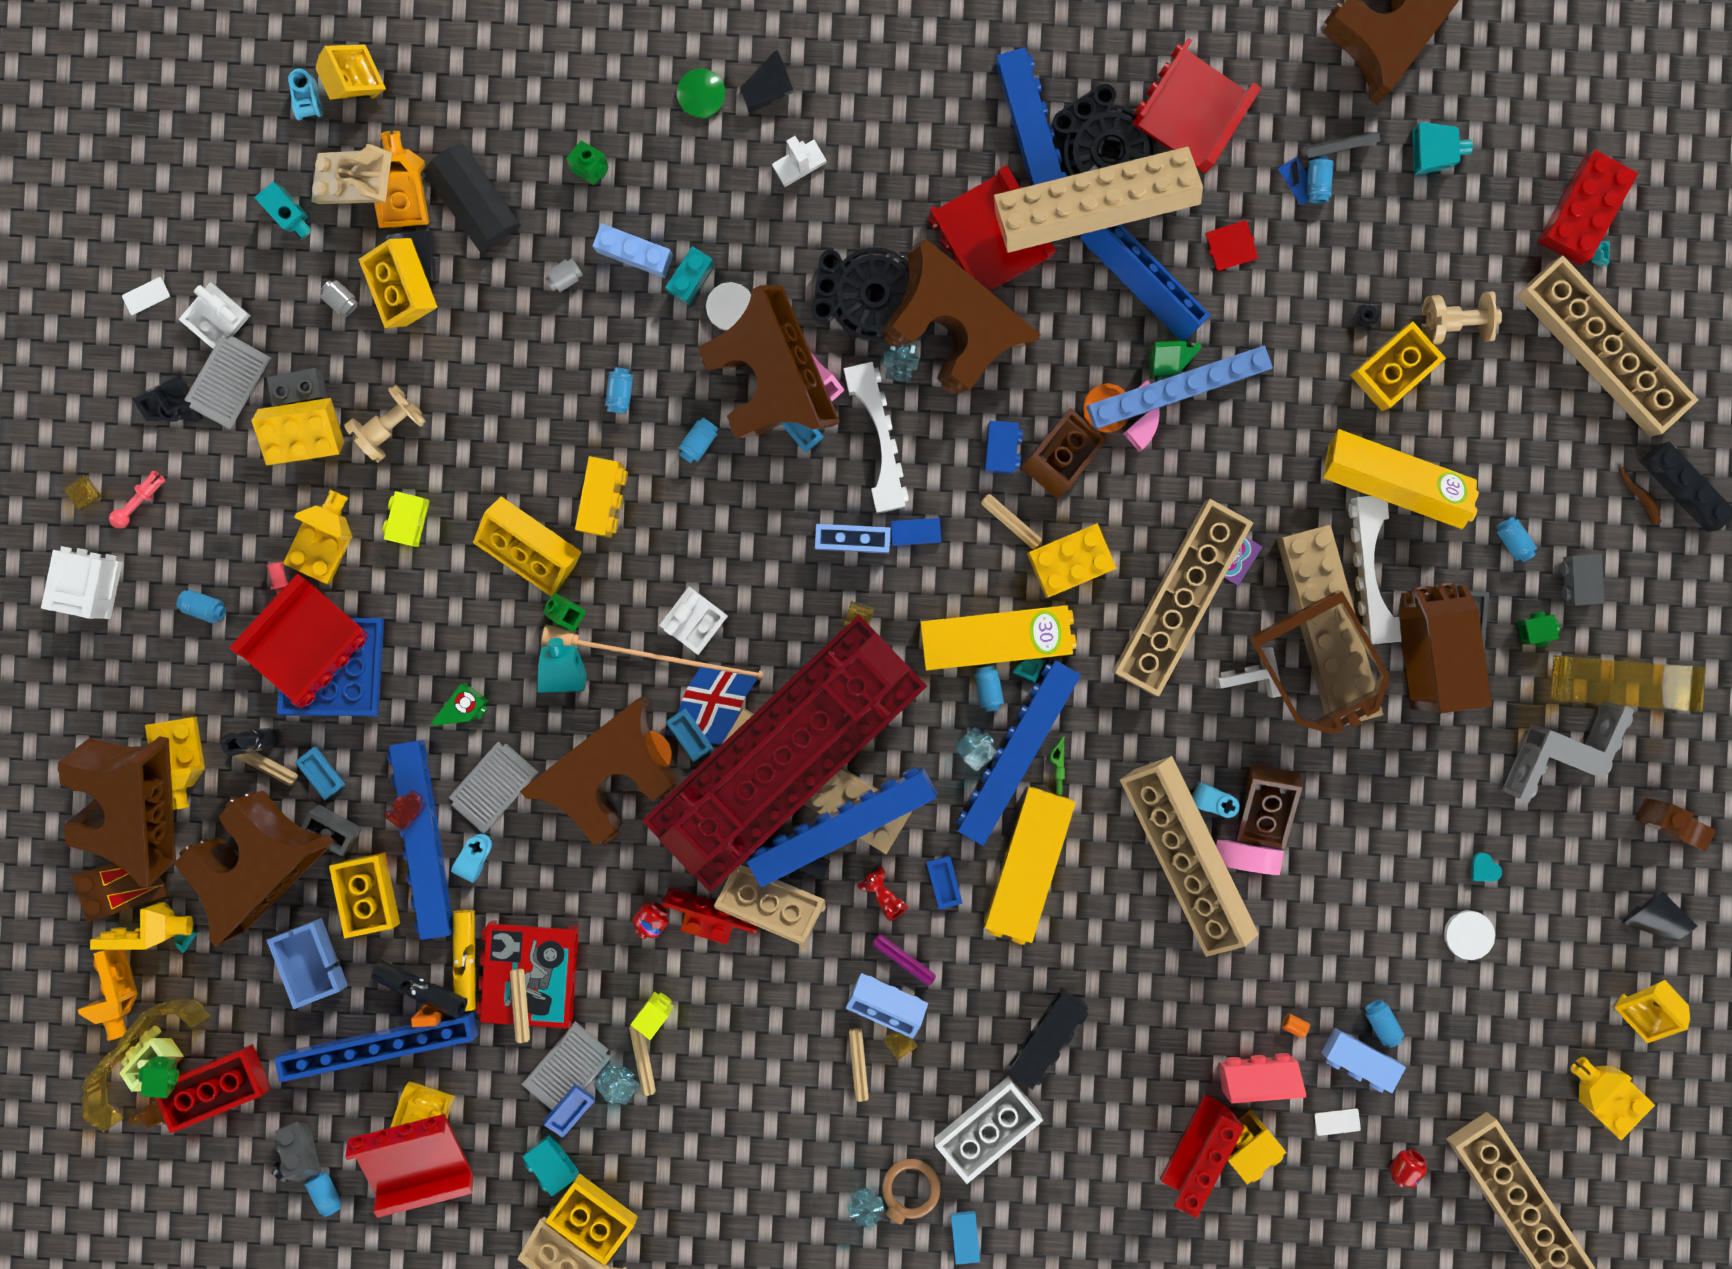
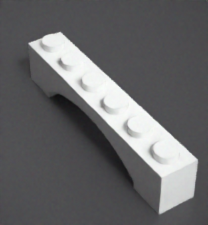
M873 362L844 368L849 396L855 395L866 407L874 421L880 440L882 455L881 472L877 486L871 488L876 513L905 508V502L909 501L906 487H901L899 478L903 477L901 463H896L894 454L898 453L895 439L890 440L888 430H892L890 415L885 416L883 406H887L884 391L879 392L877 384L882 382L879 368H874Z
M1373 496L1356 497L1351 499L1348 512L1350 518H1353L1354 528H1351V539L1353 543L1355 542L1356 546L1353 561L1355 567H1358L1356 588L1357 591H1360L1361 601L1358 602V611L1360 616H1363L1362 627L1372 644L1402 642L1399 617H1393L1386 607L1378 589L1374 569V551L1377 536L1383 521L1389 519L1388 502Z

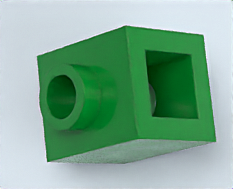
M582 140L566 158L571 172L592 185H595L599 179H602L609 168L605 154Z
M554 592L547 601L542 614L555 623L575 632L586 610Z
M1545 611L1530 613V618L1517 620L1521 644H1535L1536 647L1551 645V640L1559 639L1560 624L1555 619V615H1545Z
M157 1056L150 1058L140 1068L138 1080L142 1082L141 1096L167 1098L179 1078L176 1060Z

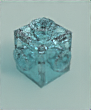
M907 344L900 348L891 346L890 351L885 350L883 365L887 366L886 379L910 383L912 370L917 371L919 356L915 355L916 345Z
M976 727L954 745L960 756L976 772L998 754V751L993 746L995 740L987 731L982 734Z
M607 1064L594 1083V1086L609 1103L615 1104L617 1102L626 1105L639 1084L633 1078V1072L628 1068L621 1067L620 1069Z
M864 1188L852 1193L851 1204H848L850 1218L856 1220L857 1227L862 1225L863 1227H872L876 1225L878 1221H881V1212L885 1211L882 1197H877L875 1188Z

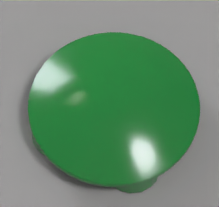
M699 68L687 72L677 86V99L681 108L694 117L709 118L721 108L725 100L726 90L723 81L715 72L708 69Z

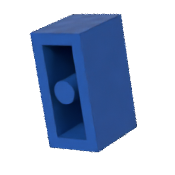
M989 421L984 472L1014 474L1015 469L1020 468L1021 454H1017V444H1022L1023 430H1019V423Z

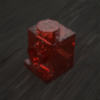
M411 790L405 796L400 795L392 805L394 810L386 811L383 816L404 831L410 828L427 804L422 801L423 797L419 793Z

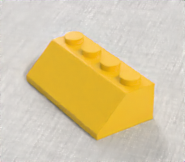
M500 497L485 511L473 540L475 545L551 597L554 592H558L581 555L580 550L503 497Z

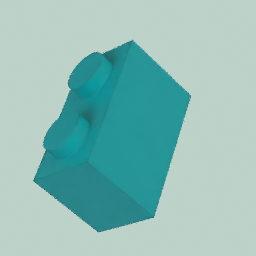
M692 246L665 287L668 293L690 306L715 267L713 259Z
M551 1133L529 1148L523 1156L525 1167L529 1172L535 1173L542 1190L549 1192L551 1196H554L574 1181L579 1174L576 1166Z

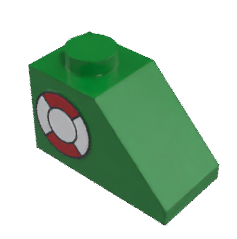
M467 683L460 684L431 723L437 726L473 721L476 718L480 720L488 710L486 705L489 700Z

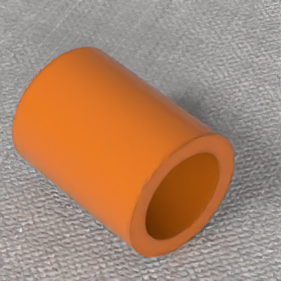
M1290 1013L1286 1015L1282 1023V1029L1302 1039L1307 1035L1310 1028V1023Z

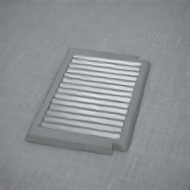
M221 335L184 400L191 403L189 408L231 429L271 357L232 335L228 339Z
M497 742L449 796V799L454 801L451 806L481 833L485 834L521 793L520 790L526 787L539 772L507 743L502 746L500 742Z
M575 1021L521 1085L552 1111L574 1084L582 1089L589 1085L611 1059V1056L606 1054L609 1049Z

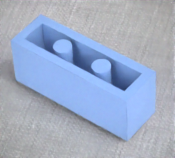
M602 223L593 243V248L597 253L662 278L666 277L673 259L670 249Z
M816 524V550L889 554V527Z
M861 973L854 985L846 1009L913 1039L921 1027L928 1003L916 996L902 992L894 986L882 983L872 976Z
M1335 1027L1321 1051V1054L1327 1058V1064L1338 1070L1342 1066L1349 1070L1348 1075L1358 1081H1361L1362 1078L1370 1081L1369 1086L1383 1093L1384 1089L1393 1093L1406 1069L1399 1061Z

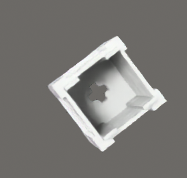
M61 546L60 551L53 550L41 609L89 619H111L122 562L116 561L117 556L106 554L105 558H100L101 554L90 552V555H87L88 550L77 548V552H71L72 548Z

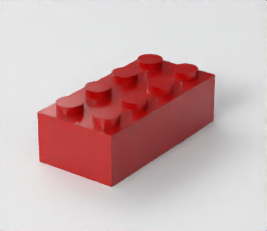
M1596 149L1583 157L1537 243L1560 256H1564L1579 266L1590 261L1639 173Z
M251 1044L179 1074L178 1082L167 1098H156V1101L171 1134L261 1097L271 1089V1086L255 1047Z

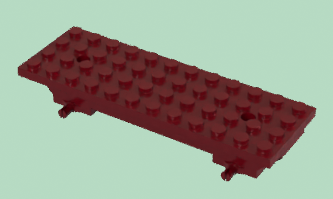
M858 614L655 807L642 822L711 893L909 705L927 685Z

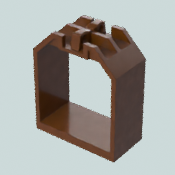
M1442 583L1433 587L1412 588V603L1410 592L1401 593L1398 617L1409 704L1412 710L1448 713L1492 706L1479 610L1467 585L1457 586L1458 594L1454 583Z
M1337 590L1249 637L1298 725L1333 735L1343 730V726L1348 723L1352 728L1362 723L1359 719L1364 715L1368 717L1380 710L1390 675L1343 591ZM1341 604L1379 673L1374 690L1317 720L1299 716L1260 646Z

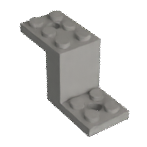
M1604 700L1585 744L1531 723L1502 791L1529 803L1538 791L1537 784L1541 775L1548 768L1547 761L1549 757L1604 779L1606 774L1611 771L1614 755L1621 748L1623 743L1622 737L1633 721L1632 715L1634 710Z

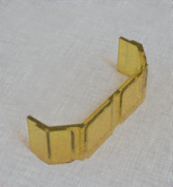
M1554 655L1550 700L1603 704L1605 700L1622 706L1703 712L1706 667Z
M174 1000L168 1003L165 1001L145 1010L117 1042L119 1045L104 1057L83 1082L84 1086L81 1088L84 1090L82 1096L83 1119L93 1127H98L102 1132H105L124 1119L119 1112L108 1104L106 1076L158 1015L176 1014L191 1028L209 1019L211 1015L204 1010V1007L197 1000Z

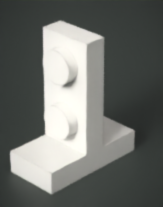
M796 136L787 140L789 154L774 162L772 167L783 186L786 187L826 164L827 161L815 140L805 144L804 141L799 142Z
M1273 647L1262 648L1263 653L1280 681ZM1261 658V669L1259 665L1245 667V672L1236 674L1235 670L1221 672V677L1214 678L1216 688H1226L1265 680L1268 697L1275 698L1281 696Z

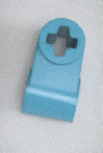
M303 69L293 70L288 77L292 97V109L296 119L299 121L303 117L313 115L322 117L323 107L316 80ZM307 78V84L299 88V82Z
M1197 781L1192 798L1198 809L1227 818L1234 817L1238 813L1240 806L1236 798L1217 788ZM1229 799V803L1232 804L1231 809L1226 808V810L1224 811V808L1221 806L1222 802L1227 803Z
M477 834L468 839L456 859L451 872L474 883L480 875L484 862L492 848L490 837L486 834ZM476 842H480V846H479V847L481 848V850H479V851L476 850V849H477V845L475 844Z

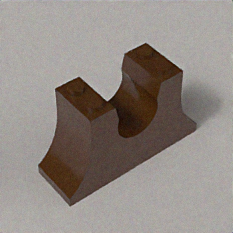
M1346 0L1344 4L1339 1L1324 21L1327 27L1322 33L1356 61L1366 78L1369 88V99L1377 105L1392 90L1459 0H1391L1392 13L1388 14L1374 12L1360 0Z
M924 239L916 244L908 252L909 280L906 292L899 307L880 331L885 336L884 340L892 347L897 346L900 348L922 335L930 322H936L946 327L953 339V351L949 359L943 363L937 380L942 383L941 387L950 394H958L970 390L987 366L999 354L1008 348H1021L1035 343L1041 335L928 239Z
M760 285L752 289L750 301L740 319L726 332L698 347L701 362L707 370L730 369L749 364L755 372L757 378L755 395L749 402L738 405L727 415L729 428L736 439L759 436L787 422L798 423L811 430L833 427L840 423L783 286Z
M644 695L636 699L520 790L526 799L542 800L564 811L575 821L594 846L600 842L603 845L607 844L620 833L617 828L623 824L616 808L606 798L605 785L610 775L622 774L630 777L638 785L639 790L653 801L657 797H660L661 800L667 797L676 788L675 783L679 780L678 776L662 758L653 742L648 722L650 702Z
M159 736L150 744L135 747L120 746L88 738L58 762L57 769L60 784L73 791L89 794L94 798L91 803L64 825L63 831L66 846L91 852L110 860L125 870L139 886L148 888L176 862L169 738Z
M264 791L254 794L249 792L240 799L237 797L231 799L225 804L224 807L226 809L219 816L226 832L232 835L238 845L239 857L228 843L217 837L209 841L204 839L195 846L192 844L186 846L180 851V857L174 863L194 888L203 903L209 921V940L215 947L244 934L335 842L329 834L312 833L293 823L280 811Z

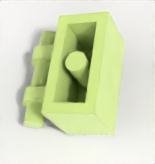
M153 1026L149 1031H145L140 1036V1041L135 1047L132 1046L127 1050L126 1056L121 1061L125 1067L119 1074L131 1092L141 1091L142 1082L138 1080L139 1071L150 1058L164 1056L169 1060H176L177 1065L184 1057L172 1038H156L161 1033V1029L157 1026Z

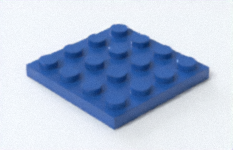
M351 618L369 634L366 637V643L359 650H354L349 656V662L343 668H338L335 671L331 682L327 686L321 687L315 693V699L308 706L303 708L295 706L291 703L292 700L279 690L277 714L283 716L379 717L384 619Z

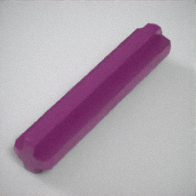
M878 934L872 942L875 948L927 986L934 982L936 975L883 935Z

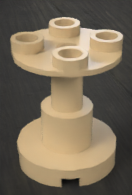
M1494 291L1485 292L1481 295L1478 310L1462 311L1460 306L1446 307L1444 299L1440 295L1427 296L1422 307V316H1426V324H1422V332L1434 345H1439L1444 341L1446 332L1460 331L1462 326L1478 325L1482 340L1485 342L1494 341L1496 337V324H1501L1502 312L1500 309H1496V295Z
M397 385L388 388L398 404L381 418L374 416L363 426L353 418L344 424L349 434L355 433V443L372 460L375 459L377 463L386 457L380 444L392 435L390 430L406 416H409L420 427L426 422L421 416L422 412L413 402L409 404L405 399L406 395Z

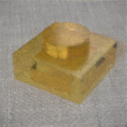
M82 476L64 489L78 510L85 509L102 497L88 476Z
M851 601L845 625H848L858 614L870 625L874 607Z
M893 1031L883 1038L896 1060L917 1048L914 1039L897 1031Z

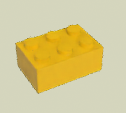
M411 238L388 239L358 259L385 328L406 327L437 308Z
M1411 322L1397 332L1351 373L1350 376L1378 408L1384 411L1391 408L1446 358L1414 322Z
M331 398L258 409L251 420L266 466L338 455L344 445V439Z
M589 456L575 530L612 538V533L617 532L619 520L615 519L617 509H621L623 503V495H620L621 486L626 485L628 471H625V466L620 462Z
M1098 523L1027 553L1045 598L1117 569Z
M386 852L341 861L329 866L344 939L392 929L400 924Z
M1252 1109L1239 1119L1244 1130L1228 1158V1162L1247 1185L1251 1181L1256 1182L1259 1180L1268 1167L1280 1163L1283 1155L1287 1153Z
M578 1174L550 1212L545 1222L605 1266L634 1227L638 1216L584 1176Z

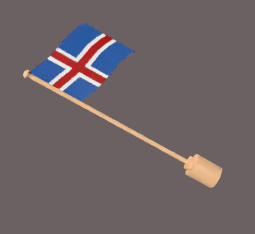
M546 624L542 635L541 648L548 646V641L557 637L563 640L564 646L574 645L578 648V645L700 667L687 687L677 713L686 708L709 742L715 744H722L735 724L745 697L757 678L758 680L763 678L761 671L756 673L579 640V635H576V630L573 632L565 627ZM669 728L664 733L665 735L674 736Z

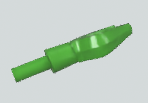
M1062 736L1049 753V760L1055 765L1056 795H1062V779H1065V736ZM1058 748L1060 751L1058 759H1054L1053 754Z

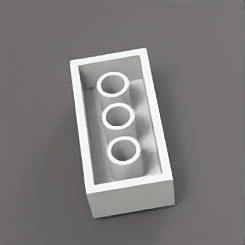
M1008 1076L934 1138L935 1146L966 1184H968L1039 1125L1043 1119L1038 1109L1013 1079Z

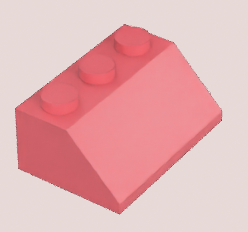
M1278 1053L1273 1058H1266L1264 1055L1251 1056V1059L1241 1060L1240 1057L1226 1058V1061L1219 1062L1222 1092L1231 1103L1306 1098L1298 1061L1288 1053Z

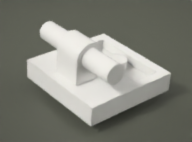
M210 282L206 288H203L201 285L196 287L194 293L198 297L179 320L214 349L221 335H224L227 339L230 335L234 336L251 315Z
M688 587L659 626L699 655L728 618V615L694 589Z

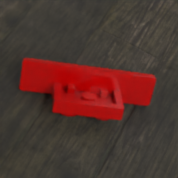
M668 888L662 903L664 907L685 913L681 927L682 932L726 945L728 944L732 927L751 933H756L758 926L715 909L716 901L683 892L682 890Z

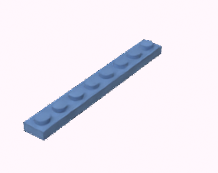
M1264 345L1086 406L1093 428L1096 430L1266 372L1273 367Z

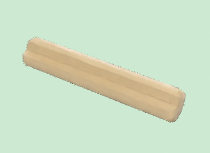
M991 494L986 495L981 501L982 506L1032 549L1037 548L1042 542V539Z
M255 751L234 756L288 786L293 785L298 777L297 773Z
M513 969L510 971L515 1041L517 1043H525L530 1039L524 969Z
M630 1025L629 1030L642 1095L649 1096L654 1094L656 1089L646 1038Z
M853 1028L849 1030L855 1100L862 1102L867 1101L869 1097L863 1035L861 1028Z

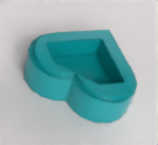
M1479 852L1472 857V881L1494 882L1500 879L1502 869L1498 864L1493 863L1490 855Z

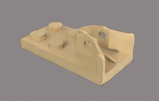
M366 144V147L361 151L318 153L315 163L316 169L311 202L317 204L386 202L392 152Z
M739 865L729 875L714 905L715 909L800 944L801 951L806 950V942L820 913L826 908L824 899L779 880L760 887L751 869L743 865Z
M546 1217L539 1220L518 1257V1260L529 1269H621L609 1267L607 1264L604 1266L545 1222Z

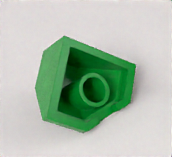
M1185 341L1156 342L1148 350L1149 378L1156 379L1158 382L1178 375L1201 349V344L1191 343L1192 347H1187Z

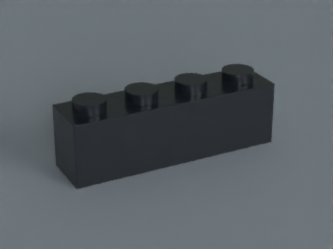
M1670 442L1656 445L1639 461L1706 532L1721 530L1732 519V506Z
M1061 987L1007 1065L1008 1073L1032 1090L1036 1084L1039 1086L1046 1077V1069L1050 1064L1053 1066L1059 1059L1061 1054L1059 1051L1064 1044L1068 1045L1075 1034L1073 1031L1078 1024L1082 1025L1088 1017L1087 1010L1089 1008L1087 1005Z

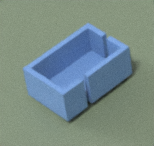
M322 918L267 940L293 1009L340 992L348 986L341 966L336 967L334 964L338 961Z

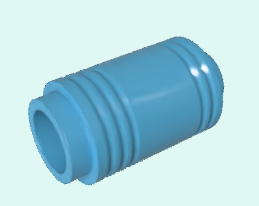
M1326 155L1315 156L1313 160L1308 161L1306 197L1309 198L1311 203L1329 202V198L1332 196L1333 161L1329 160V156Z
M614 368V372H609L605 406L607 407V412L626 414L630 405L633 375L629 374V369Z
M702 418L700 421L697 420L695 426H693L682 441V444L678 447L681 450L679 455L690 463L693 460L698 462L718 435L716 433L718 428L705 418Z
M1512 516L1496 526L1498 530L1496 533L1515 561L1521 559L1522 562H1525L1536 555L1534 550L1537 549V546H1535V543L1518 519L1515 520Z
M193 590L182 591L177 599V608L182 613L213 624L221 621L226 614V607H224L223 601Z
M995 665L975 669L976 674H974L980 708L985 707L986 712L999 710L1000 704H1004L998 670H995Z
M1377 1000L1365 1007V1015L1381 1044L1384 1046L1388 1045L1389 1047L1400 1044L1404 1032L1389 1005L1384 1003L1383 1000Z
M327 1170L307 1178L304 1182L318 1213L322 1214L323 1217L335 1213L342 1207L340 1204L342 1200Z

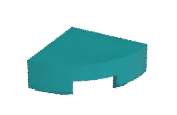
M1601 241L1592 257V263L1598 266H1608L1610 256L1609 241Z
M1036 658L1024 660L1014 668L1013 673L1035 683L1045 660Z
M193 928L191 935L173 936L177 949L182 953L186 952L199 931Z

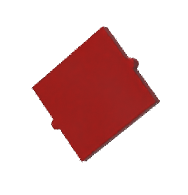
M1247 220L1205 233L1210 248L1208 253L1212 255L1217 272L1258 259L1253 242L1255 238L1251 236Z

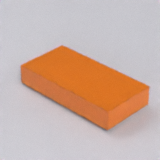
M424 1004L412 1017V1027L437 1026L447 1014Z

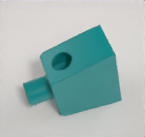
M1419 122L1412 129L1414 175L1453 168L1460 162V155H1471L1472 140H1460L1458 127Z
M272 182L254 197L283 230L288 232L294 231L301 240L312 232V229L305 223L308 215L281 185ZM291 211V216L287 219V213Z
M561 638L550 639L548 646L541 648L538 664L537 691H585L587 672L577 647L574 645L564 646Z

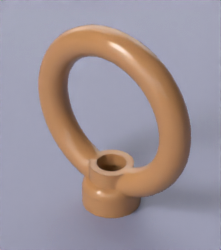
M905 1159L897 1162L887 1171L882 1184V1194L888 1206L885 1214L898 1224H902L905 1218H920L932 1211L939 1200L941 1190L940 1181L934 1169L921 1160ZM917 1169L923 1172L929 1179L931 1185L930 1196L925 1204L918 1208L908 1209L895 1201L893 1197L892 1183L895 1177L903 1170Z

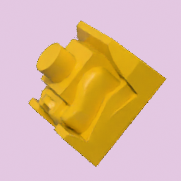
M366 45L325 46L319 54L315 69L330 100L370 95L371 99H374L386 89Z
M1666 980L1628 997L1622 994L1614 1007L1646 1043L1688 1030L1690 1022L1689 1005Z
M409 1081L401 1094L391 1127L445 1114L448 1119L455 1096Z

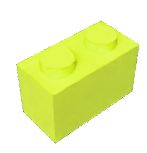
M395 491L388 504V510H390L389 518L385 520L382 528V533L385 534L384 539L419 547L430 500Z
M654 992L638 1012L631 1026L651 1040L670 1015L674 1007L670 1004L672 1001L665 994Z

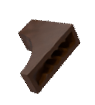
M1645 798L1635 819L1704 852L1707 851L1716 831L1694 819V814L1672 803Z

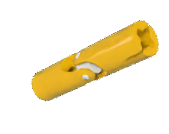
M456 910L452 912L453 992L467 998L468 1002L465 1011H471L476 1009L475 911Z

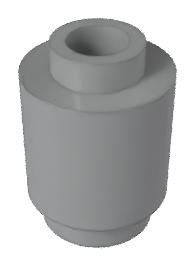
M571 258L568 261L566 259L546 271L548 277L545 280L552 291L558 289L559 292H562L579 281L578 278L583 274Z
M337 280L326 282L320 290L322 292L320 298L338 315L342 314L344 317H347L358 306L355 296Z

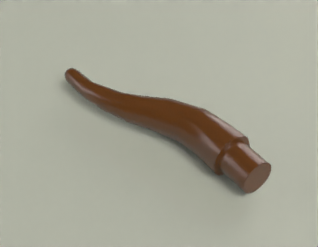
M1620 466L1619 471L1623 481L1642 501L1651 525L1661 523L1660 510L1654 498L1648 491L1635 484L1626 475L1624 467Z

